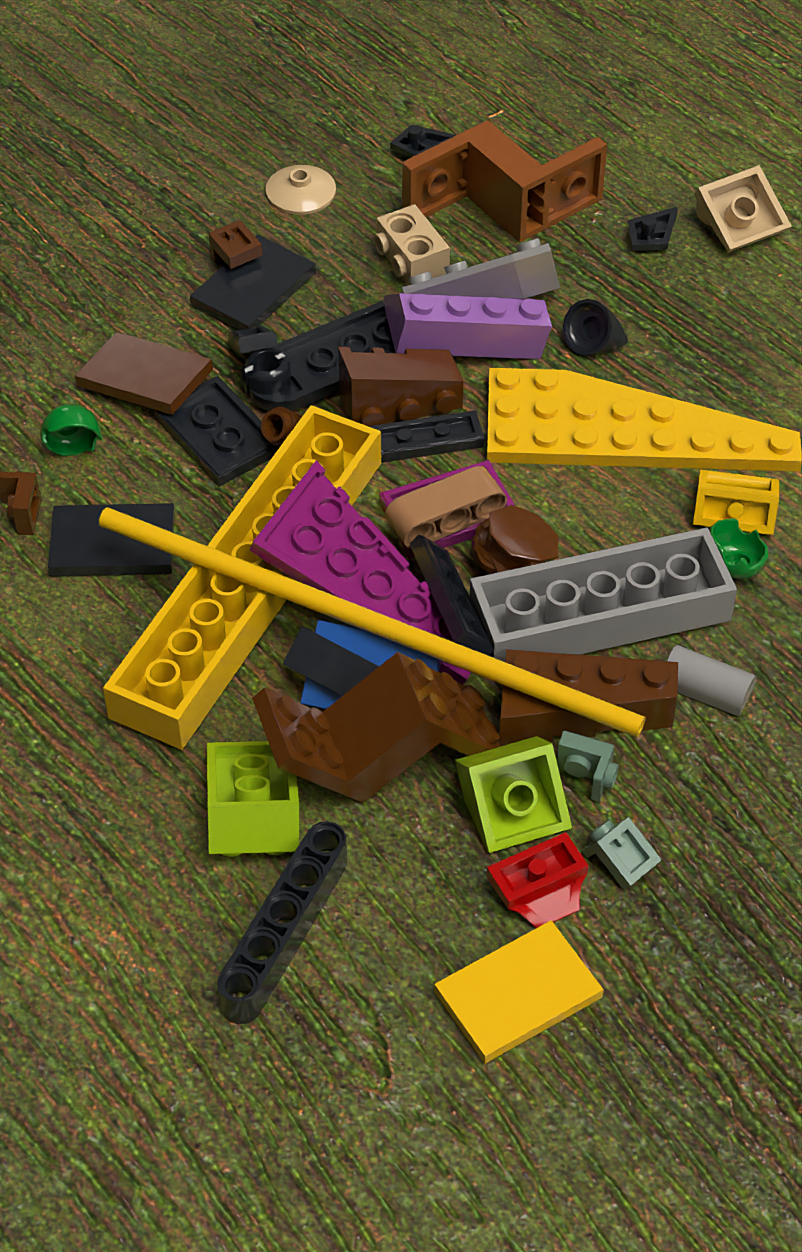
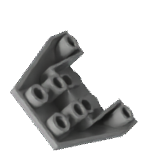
M539 238L517 244L515 246L517 253L471 267L467 266L466 261L444 267L445 275L432 278L430 271L409 277L410 285L402 287L404 294L525 299L558 289L560 284L549 243L541 245Z

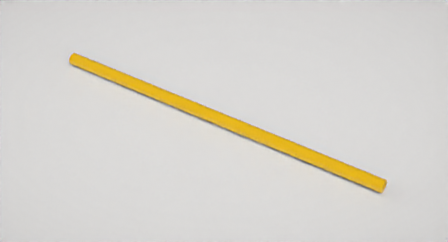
M106 507L100 515L99 526L634 737L638 738L643 729L646 717L109 507Z

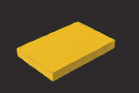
M552 920L434 984V993L484 1064L603 998L604 991Z

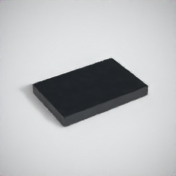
M257 235L256 238L262 244L263 256L232 269L227 264L223 265L190 295L191 306L238 330L258 327L316 273V263Z
M219 376L199 385L173 415L154 409L155 419L218 487L272 459L280 446L271 444L263 436L261 420Z
M174 503L61 505L53 507L48 562L50 576L172 574L173 555L100 527L99 518L102 511L109 507L174 533Z

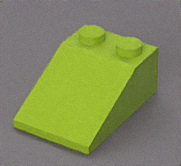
M268 741L207 743L209 854L234 857L242 853L282 855L287 852H295L299 846L297 775L277 767Z

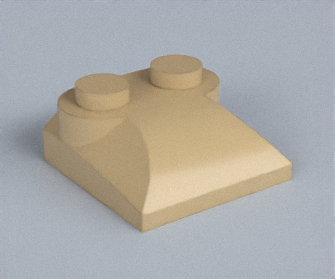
M760 165L698 187L694 193L698 201L696 213L703 223L712 226L728 252L790 230L792 227Z

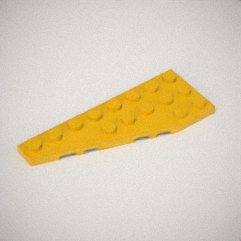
M489 368L487 460L490 463L800 472L801 440L800 432L568 370Z

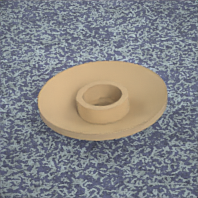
M294 165L283 168L274 173L266 184V197L270 204L279 211L293 215H307L321 211L332 203L336 195V184L332 176L323 169L310 165Z

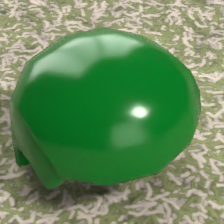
M63 404L54 408L45 417L40 429L42 443L49 451L60 456L78 455L87 450L92 452L95 450L97 439L102 440L100 425L92 411L77 404Z
M734 518L718 520L710 527L709 531L732 578L747 579L754 577L767 565L768 546L759 538L757 530H753L750 533L743 532L739 527L738 520Z

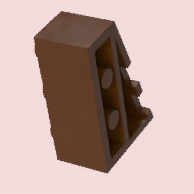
M338 347L340 403L346 418L365 426H374L414 420L463 408L464 381L448 349L405 348L404 354L385 353L383 348H371L370 353L351 352L350 347Z

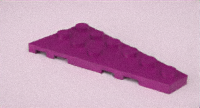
M316 460L255 538L250 551L298 582L454 642L428 584L425 581L422 583L418 581L409 571L408 567L410 564L368 517H361L348 502L350 497L341 487L337 489L324 475L326 470ZM441 661L439 673L446 672L455 681L464 685L472 672Z

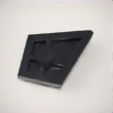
M410 125L390 142V149L411 158L456 135Z
M673 207L628 220L627 228L631 250L668 249L678 208Z

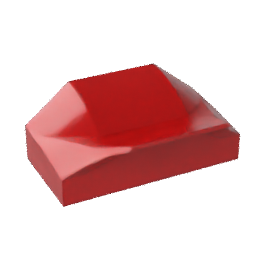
M567 832L488 866L486 877L509 910L519 912L535 928H538L551 920L554 923L580 910L581 885L588 874L589 865Z

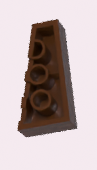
M506 649L505 662L646 717L642 731L673 727L678 695V662ZM503 685L499 734L500 747L536 736L552 742L553 737L562 736L563 731L589 738L595 737V733L598 731L614 730V728ZM616 730L618 734L624 733L622 731Z

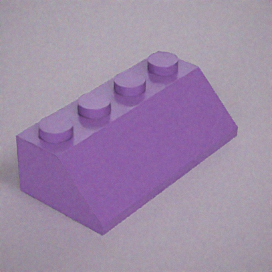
M403 293L385 295L383 299L395 352L404 354L405 348L448 349L452 356L540 359L552 328L544 300Z

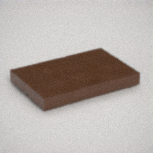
M116 332L75 375V379L79 387L173 415L213 370V365L210 358Z

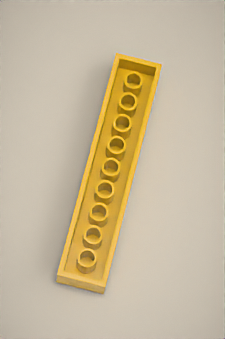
M311 405L207 546L293 579L251 552L250 548L253 541L316 460L326 470L324 475L336 489L341 487L350 497L348 502L352 506L381 465V431ZM193 564L104 685L103 692L108 718L183 750L286 602V599Z

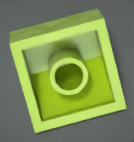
M536 736L455 760L465 803L488 853L572 828L552 743Z

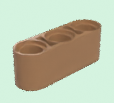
M476 466L396 498L387 507L385 517L407 548H411L409 544L418 534L434 542L483 522L489 518L490 512L505 507L507 497L487 469L483 466Z

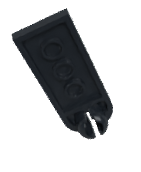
M383 301L278 343V346L255 351L247 359L242 370L245 393L247 395L250 394L251 401L264 410L271 411L276 407H285L293 411L339 392L338 347H350L351 352L370 353L371 348H383L385 353H396Z

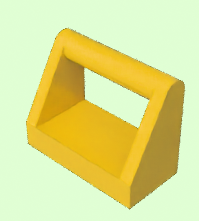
M700 469L693 525L711 527L718 520L734 518L738 520L742 531L752 532L757 530L758 533L773 535L779 503V479Z

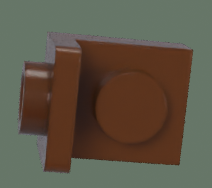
M241 220L208 233L211 259L216 264L225 261L230 269L263 256L262 244Z
M0 471V500L2 503L7 504L9 518H14L18 535H34L42 501L36 473Z

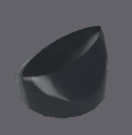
M592 299L579 300L569 308L565 315L562 326L563 336L568 347L575 353L585 356L599 355L614 351L628 343L626 333L617 317L599 301Z

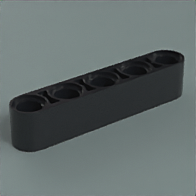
M329 821L319 822L307 831L220 973L217 983L221 1012L225 1019L231 1023L247 1024L259 1016L343 875L347 866L346 833L338 824ZM323 849H331V850H333V851H331V852H322L321 850H323ZM305 883L313 884V885L310 886V887H300V886H299V885L305 884ZM285 918L292 920L288 923L276 922L280 919ZM263 954L271 956L264 960L254 959V957ZM238 991H245L249 993L244 997L237 998L231 996L233 993Z

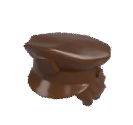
M514 505L490 512L489 518L475 528L471 544L475 561L481 569L491 574L545 563L559 558V536L539 515Z

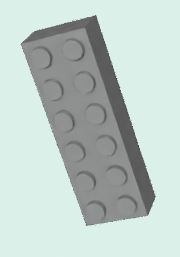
M708 527L470 579V599L494 649L489 656L503 662L506 659V649L579 655L731 621L737 588Z

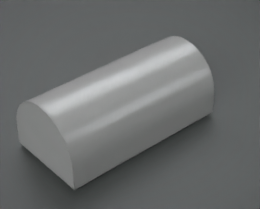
M679 645L673 648L667 660L678 662V693L738 717L755 687L756 675Z

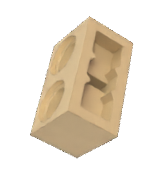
M415 204L377 218V234L374 235L375 247L380 255H385L390 261L396 276L402 277L408 286L410 285L408 278L429 271L432 278L446 274L444 267L450 265V247Z

